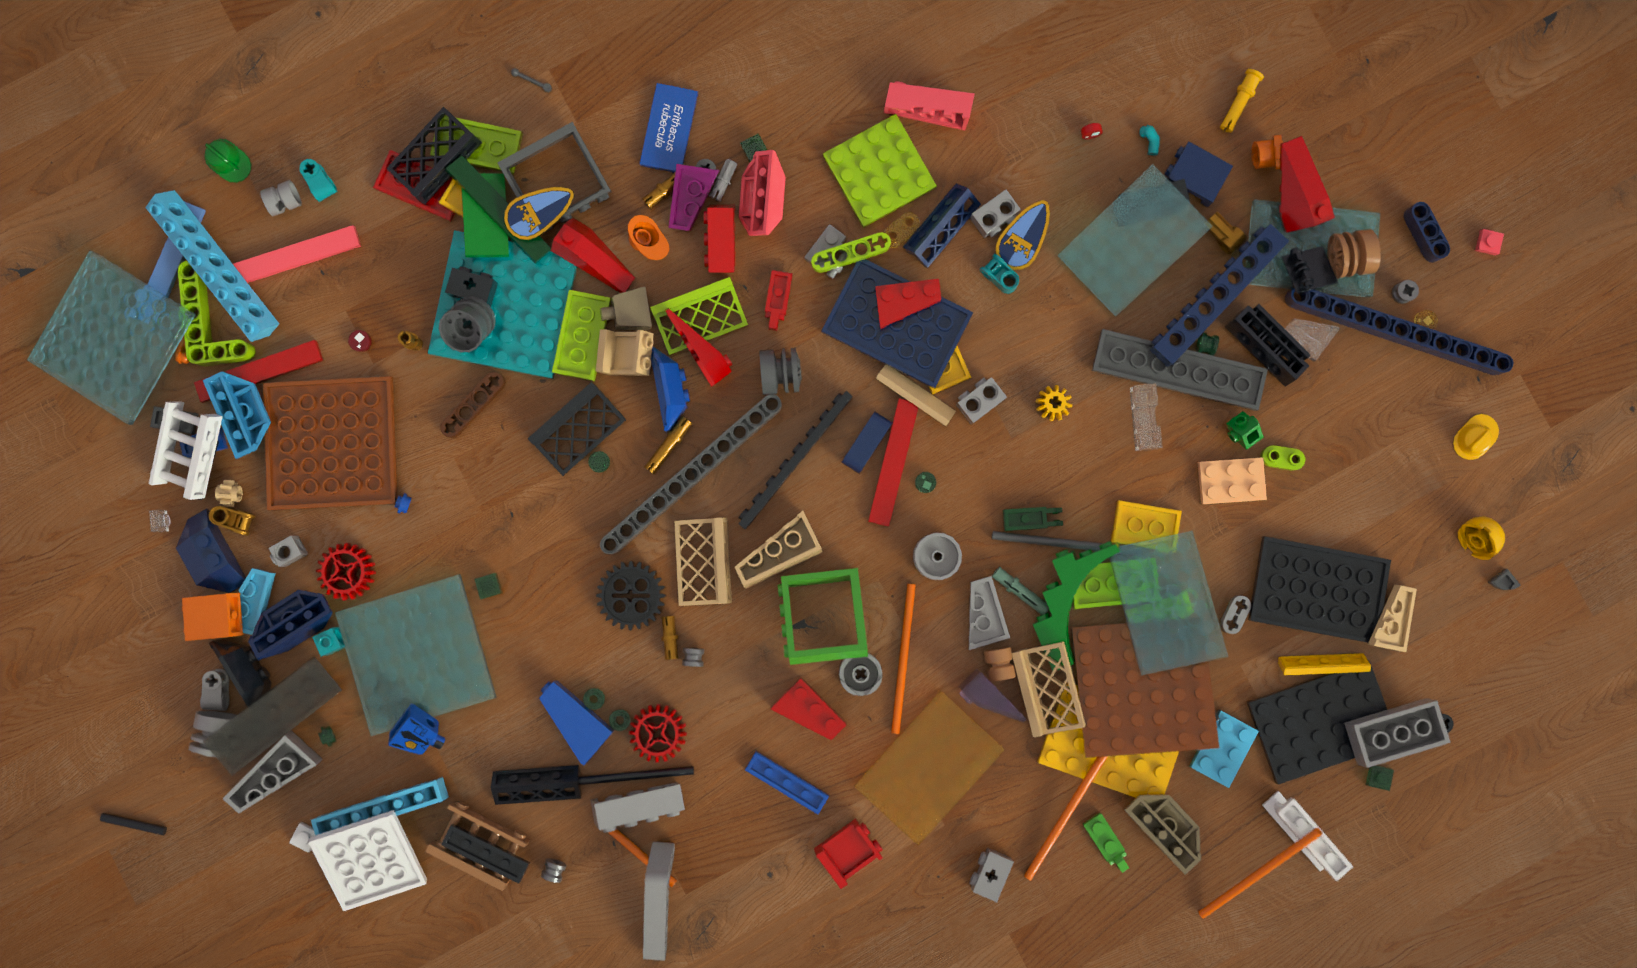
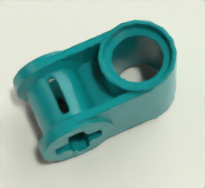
M306 159L301 162L300 173L318 202L338 192L335 184L320 164L312 159Z
M993 254L992 259L979 269L983 276L1003 293H1013L1019 284L1017 273L997 254ZM1011 278L1014 281V285L1006 286L1003 280Z

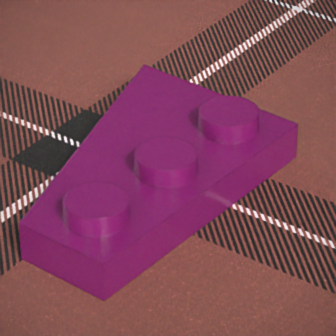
M676 164L668 228L685 231L692 230L719 170Z

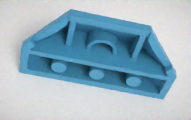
M222 371L204 379V385L217 415L223 416L221 425L235 459L256 451L271 421L255 383Z

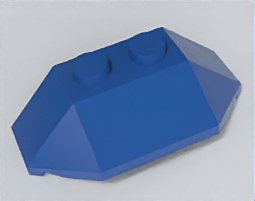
M652 347V367L663 427L667 433L672 431L687 409V402L690 401L688 389H684L683 381H686L684 368L680 369L677 362L655 347Z

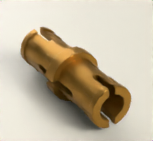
M675 172L663 183H658L653 191L642 198L650 209L664 197L666 199L669 197V193L673 191Z
M401 331L398 334V341L405 348L414 351L415 349L418 351L422 348L423 342L416 334L408 331L406 333Z
M675 616L661 617L663 628L661 641H664L665 660L679 659L677 651V639L679 638L676 635Z

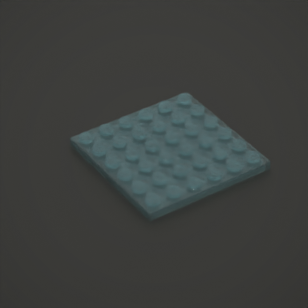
M89 250L27 361L126 424L133 425L196 314L96 252Z
M461 574L335 612L371 736L390 731L411 703L432 717L497 697Z

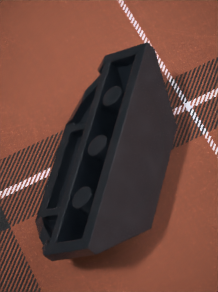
M224 640L209 642L251 715L254 717L263 714L272 682L269 679L270 674L268 670L261 666L251 647Z

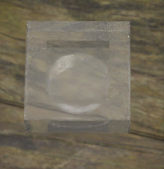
M150 510L151 532H169L170 517L167 514V510Z

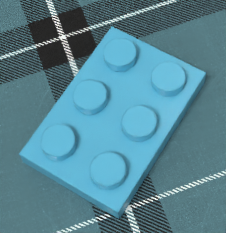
M1218 710L1217 715L1220 719L1216 721L1219 749L1197 750L1189 767L1229 788L1259 731Z

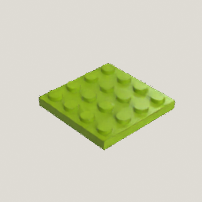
M897 114L823 153V158L863 228L937 188Z

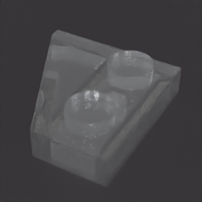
M1295 318L1285 328L1311 355L1309 359L1313 362L1319 358L1340 329L1338 326Z

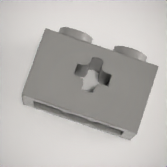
M987 847L986 852H982L979 857L978 864L980 866L977 873L973 872L969 884H971L972 891L997 902L1014 863L1012 858ZM993 870L995 875H990L988 878L986 872Z

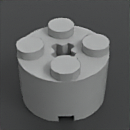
M868 653L867 657L843 659L839 667L840 682L850 694L857 696L869 695L876 691L881 684V665L870 653ZM864 668V674L866 676L864 678H862L861 676L859 678H856V670H862Z

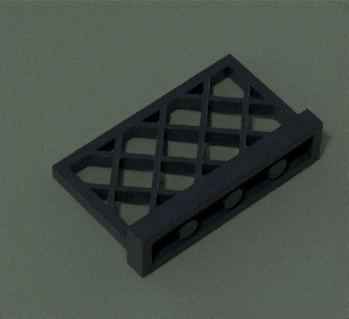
M443 106L386 169L415 198L426 204L451 177L446 172V168L461 155L467 160L482 142ZM447 115L449 117V126L440 127V121ZM454 130H463L465 132L459 140H454ZM449 131V140L440 141V132ZM435 132V142L426 143V136L429 133ZM449 145V151L445 155L439 156V146ZM425 147H435L434 156L425 157ZM415 148H421L419 158H411V152ZM426 161H434V167L430 171H425ZM420 162V172H411V163ZM406 163V173L398 174L395 169L400 164ZM420 176V182L413 188L411 186V177Z
M591 382L527 439L564 476L626 421V418L598 387ZM597 394L603 400V410L590 409L591 399ZM588 403V409L582 408ZM606 404L611 408V410H606ZM578 411H588L587 424L575 423V413ZM590 411L603 412L602 424H590ZM605 412L615 413L620 420L615 425H605ZM572 417V423H567L566 421ZM562 425H572L571 438L559 437V428ZM574 425L587 426L586 439L574 438ZM590 426L602 427V436L599 439H589ZM605 427H611L606 433H604ZM556 431V437H550ZM546 439H556L555 452L546 451L541 444ZM558 440H571L570 453L558 452ZM574 440L586 441V450L583 453H573ZM589 441H593L594 443L588 448ZM549 454H555V460ZM558 455H570V464L564 470L557 463Z

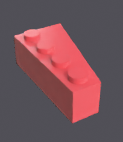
M899 81L890 82L884 113L890 115L897 114L899 117L965 131L970 118L975 93L907 85Z

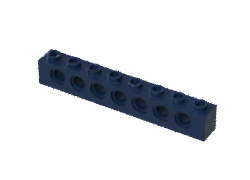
M1272 224L1265 228L1261 226L1252 235L1255 239L1251 243L1247 241L1238 250L1240 254L1237 258L1231 257L1224 264L1226 269L1221 274L1217 272L1209 280L1211 285L1207 289L1203 287L1195 295L1197 300L1193 304L1188 303L1180 311L1183 315L1178 320L1174 318L1166 326L1167 332L1164 335L1160 333L1151 342L1153 346L1150 348V351L1167 367L1173 365L1289 242ZM1257 244H1261L1264 247V253L1258 251ZM1243 259L1249 261L1250 268H1246L1243 266ZM1228 274L1235 277V284L1229 282ZM1214 290L1220 291L1221 299L1214 297ZM1199 305L1206 307V315L1200 313ZM1185 320H1189L1192 323V330L1185 328ZM1170 335L1177 337L1178 345L1170 343Z

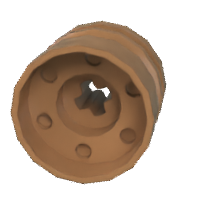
M1363 229L1356 230L1352 234L1344 232L1342 234L1334 233L1330 236L1327 246V257L1336 278L1352 277L1355 273L1361 276L1377 272L1380 266L1381 251L1379 240L1374 230Z

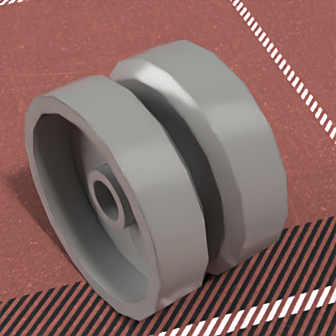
M933 533L924 536L917 542L913 550L915 568L922 576L933 580H943L951 577L958 571L962 561V552L959 544L953 537L945 533ZM935 553H940L942 555L939 557V561L934 559Z

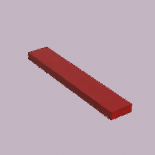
M312 340L224 372L253 382L256 385L321 362L323 358L317 341ZM204 379L194 382L200 402L205 403L211 399L204 385Z
M898 399L868 522L887 527L890 524L918 412V407L908 400Z

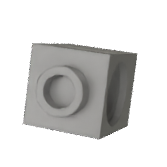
M291 535L269 548L271 552L270 558L278 567H287L308 555L299 536ZM286 547L290 549V555L287 558L283 554Z

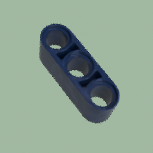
M1417 202L1407 208L1404 212V220L1425 260L1433 263L1448 256L1450 245L1429 205L1425 202ZM1414 210L1419 212L1420 218L1414 214ZM1424 228L1429 231V236L1424 233ZM1434 247L1439 250V255L1435 254Z
M875 411L841 463L860 474L893 422Z

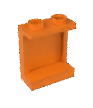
M240 593L182 598L185 641L243 636Z

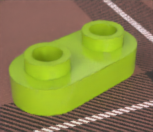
M1272 445L1264 448L1261 452L1264 465L1268 467L1293 471L1302 468L1305 464V456L1298 449ZM1272 452L1277 455L1275 460L1271 458ZM1293 456L1297 457V463L1292 461Z

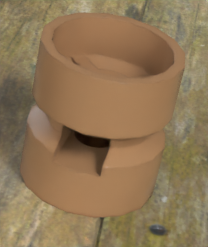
M1011 647L984 651L985 662L990 665L987 669L989 681H1001L1016 677L1015 667L1013 664H1010V661L1013 659Z

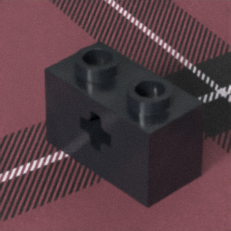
M461 266L459 269L452 268L445 293L458 299L474 296L482 299L491 307L498 285L492 279L493 276L480 272V275L473 274V270ZM475 283L476 287H471V289L468 287L469 284Z

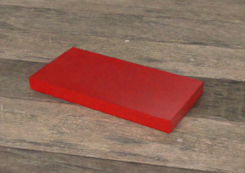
M389 150L373 188L452 222L455 213L439 204V201L453 178L450 177L426 204H423L386 169L399 155V153ZM420 162L411 163V172H420ZM406 163L400 164L395 171L398 174L406 173ZM425 165V171L432 169V167ZM420 176L411 177V186L415 188L420 182Z

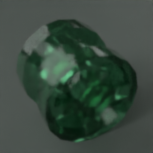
M1203 332L1198 337L1196 352H1206L1208 355L1214 356L1218 348L1219 336H1208L1207 333Z

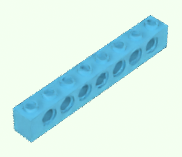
M173 190L155 194L145 208L250 342L270 336L279 325V322L177 192Z

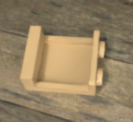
M600 329L596 372L607 375L649 376L654 333L644 330H637V332H614Z

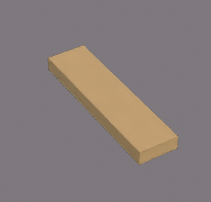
M886 364L876 377L877 380L945 426L956 412Z

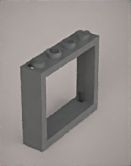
M573 122L497 162L518 198L524 194L510 169L573 135L602 189L570 206L566 213L558 220L561 224L573 218L571 214L579 211V213L590 209L591 206L589 204L596 200L598 203L605 201L609 198L608 194L611 193ZM551 226V227H550L547 231H545L544 233L550 231V230L553 229L554 227Z

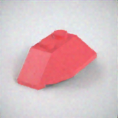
M774 150L755 152L752 161L748 164L742 175L738 218L749 236L769 235L782 220L786 177Z

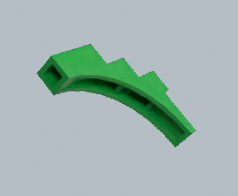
M1112 541L1105 542L1099 545V550L1094 552L1091 549L1079 553V558H1077L1074 550L1068 552V549L1056 553V558L1052 560L1061 584L1055 581L1046 585L1047 589L1042 593L1052 615L1049 616L1046 613L1037 616V621L1033 623V627L1042 646L1064 641L1070 666L1075 662L1068 632L1069 613L1074 596L1081 582L1091 570L1105 559L1121 551L1118 542L1112 544ZM1054 648L1048 656L1057 662L1061 658L1059 648ZM1049 662L1051 669L1053 671L1055 665Z

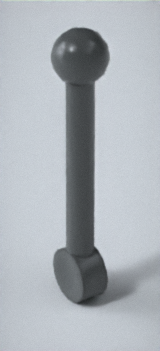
M516 68L511 70V75L514 77L519 76L536 84L547 93L552 90L549 83L543 84L520 73Z

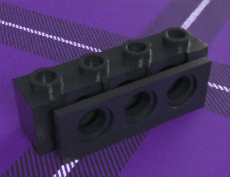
M1260 304L1253 309L1248 305L1225 326L1284 387L1297 380L1309 367L1304 360L1308 359L1311 355Z

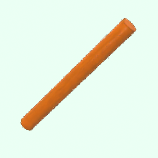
M617 828L614 831L608 832L646 866L648 865L649 856ZM670 875L669 886L673 887L677 880Z

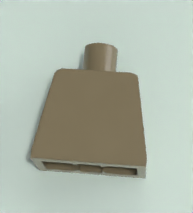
M646 287L614 295L611 298L612 307L600 308L602 321L614 319L615 329L647 331L652 327Z

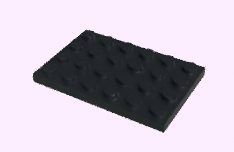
M1262 536L1248 620L1369 643L1383 611L1391 560Z
M1372 665L1370 672L1329 673L1247 702L1256 730L1259 731L1258 736L1274 781L1278 785L1354 759L1355 755L1345 722L1387 710Z

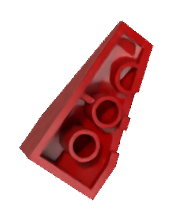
M1299 136L1281 143L1280 171H1282V178L1279 190L1281 192L1279 214L1285 233L1317 226L1334 219L1335 216L1329 196L1303 137Z
M571 218L567 221L553 239L551 247L553 253L619 293L626 292L634 281L635 277L595 232L578 220Z
M669 308L665 309V312L711 387L732 372L730 366L733 364L727 354L722 356L714 346Z

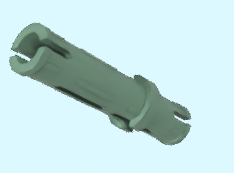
M1000 566L995 570L992 578L1006 587L1007 592L1014 593L1041 615L1046 614L1049 610L1047 603L1020 583L1019 578L1012 577Z

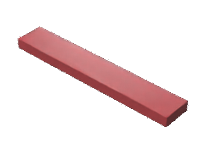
M352 225L234 263L233 265L246 282L250 283L361 247L356 228Z

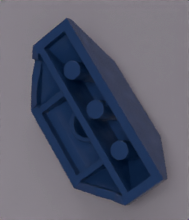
M205 509L187 520L176 550L197 586L231 593L241 587L246 576L219 527L209 520V509Z
M297 590L261 613L248 642L258 660L287 652L324 629L333 612L323 594Z

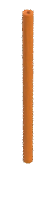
M907 584L891 733L900 734L916 584Z
M1097 757L1024 874V877L1031 881L1107 757Z
M1316 827L1198 911L1201 918H1206L1322 836L1321 830Z

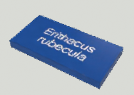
M660 83L656 84L640 166L676 172V164H684L698 91Z

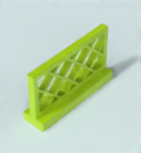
M730 277L650 307L669 355L684 350L687 346L686 344L683 345L684 341L682 340L679 347L671 349L669 344L671 334L680 335L673 331L674 325L671 330L662 326L660 317L667 315L665 312L667 308L673 312L679 310L678 317L682 309L686 307L695 310L691 322L682 320L690 324V327L694 326L703 330L702 337L705 332L710 333L711 335L703 337L705 340H710L748 325ZM728 291H731L733 296V302L730 307L719 302L721 295ZM715 296H718L717 301H715V300H713V299H711V298H712V297H715ZM710 300L715 303L711 314L699 310L702 301ZM699 303L697 309L691 306ZM734 303L736 304L738 311L732 308ZM717 304L729 309L724 321L713 316ZM731 310L740 314L742 323L732 325L726 322ZM697 312L709 316L705 328L693 324ZM711 318L723 323L719 332L713 333L707 330ZM725 324L731 326L723 330ZM664 330H667V331L670 332L669 335H668V337L666 336V333H665Z

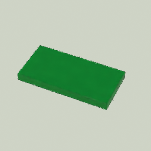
M479 173L506 201L504 174ZM462 188L465 257H509L508 235Z

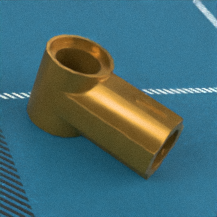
M1218 211L1203 224L1218 240L1220 248L1229 255H1232L1247 240L1245 233L1238 227L1232 226Z

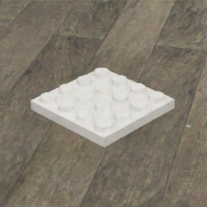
M394 810L309 838L308 843L343 911L427 883L425 873Z

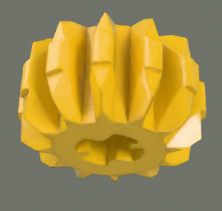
M1058 385L1054 386L1053 391L1050 386H1047L1046 393L1044 391L1039 392L1042 398H1037L1035 402L1042 404V406L1036 408L1037 411L1044 410V413L1041 415L1042 418L1049 414V421H1053L1055 416L1060 421L1062 420V414L1065 416L1069 414L1066 408H1071L1072 404L1066 401L1072 397L1071 395L1064 396L1067 391L1065 388L1059 392ZM1053 399H1055V402L1058 403V405L1054 408L1053 404L1049 403Z

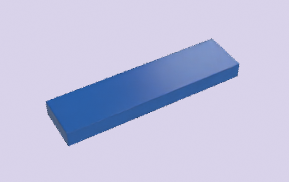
M758 751L754 753L745 768V771L816 814L820 813L829 798L827 793Z

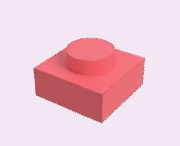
M1487 229L1480 230L1475 251L1495 256L1500 254L1504 234Z

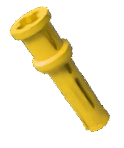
M1247 69L1245 72L1246 77L1242 84L1238 85V94L1220 125L1222 130L1227 127L1225 132H1233L1249 98L1254 97L1259 81L1263 80V74L1257 70Z

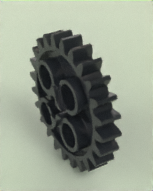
M633 561L629 562V567L626 566L625 562H621V569L614 565L613 573L609 570L606 571L608 578H600L604 582V586H597L598 589L602 590V593L596 594V597L602 598V601L597 603V605L604 606V609L600 612L601 614L608 613L606 621L614 619L612 626L620 623V629H624L628 625L629 631H631L634 624H636L639 630L642 627V622L649 626V618L653 621L657 620L654 613H662L658 606L665 605L664 602L660 601V598L666 597V594L660 592L665 586H659L658 584L662 578H654L657 571L649 573V565L642 569V562H639L636 567H634ZM618 579H623L626 582V587L623 591H619L615 586ZM640 579H644L647 582V588L644 591H640L637 588V582ZM631 589L634 594H650V597L633 598L631 602L630 598H614L612 595L614 593L627 594L630 593ZM619 600H622L626 605L623 612H618L615 608V604ZM643 600L646 602L647 609L645 612L637 610L638 601Z

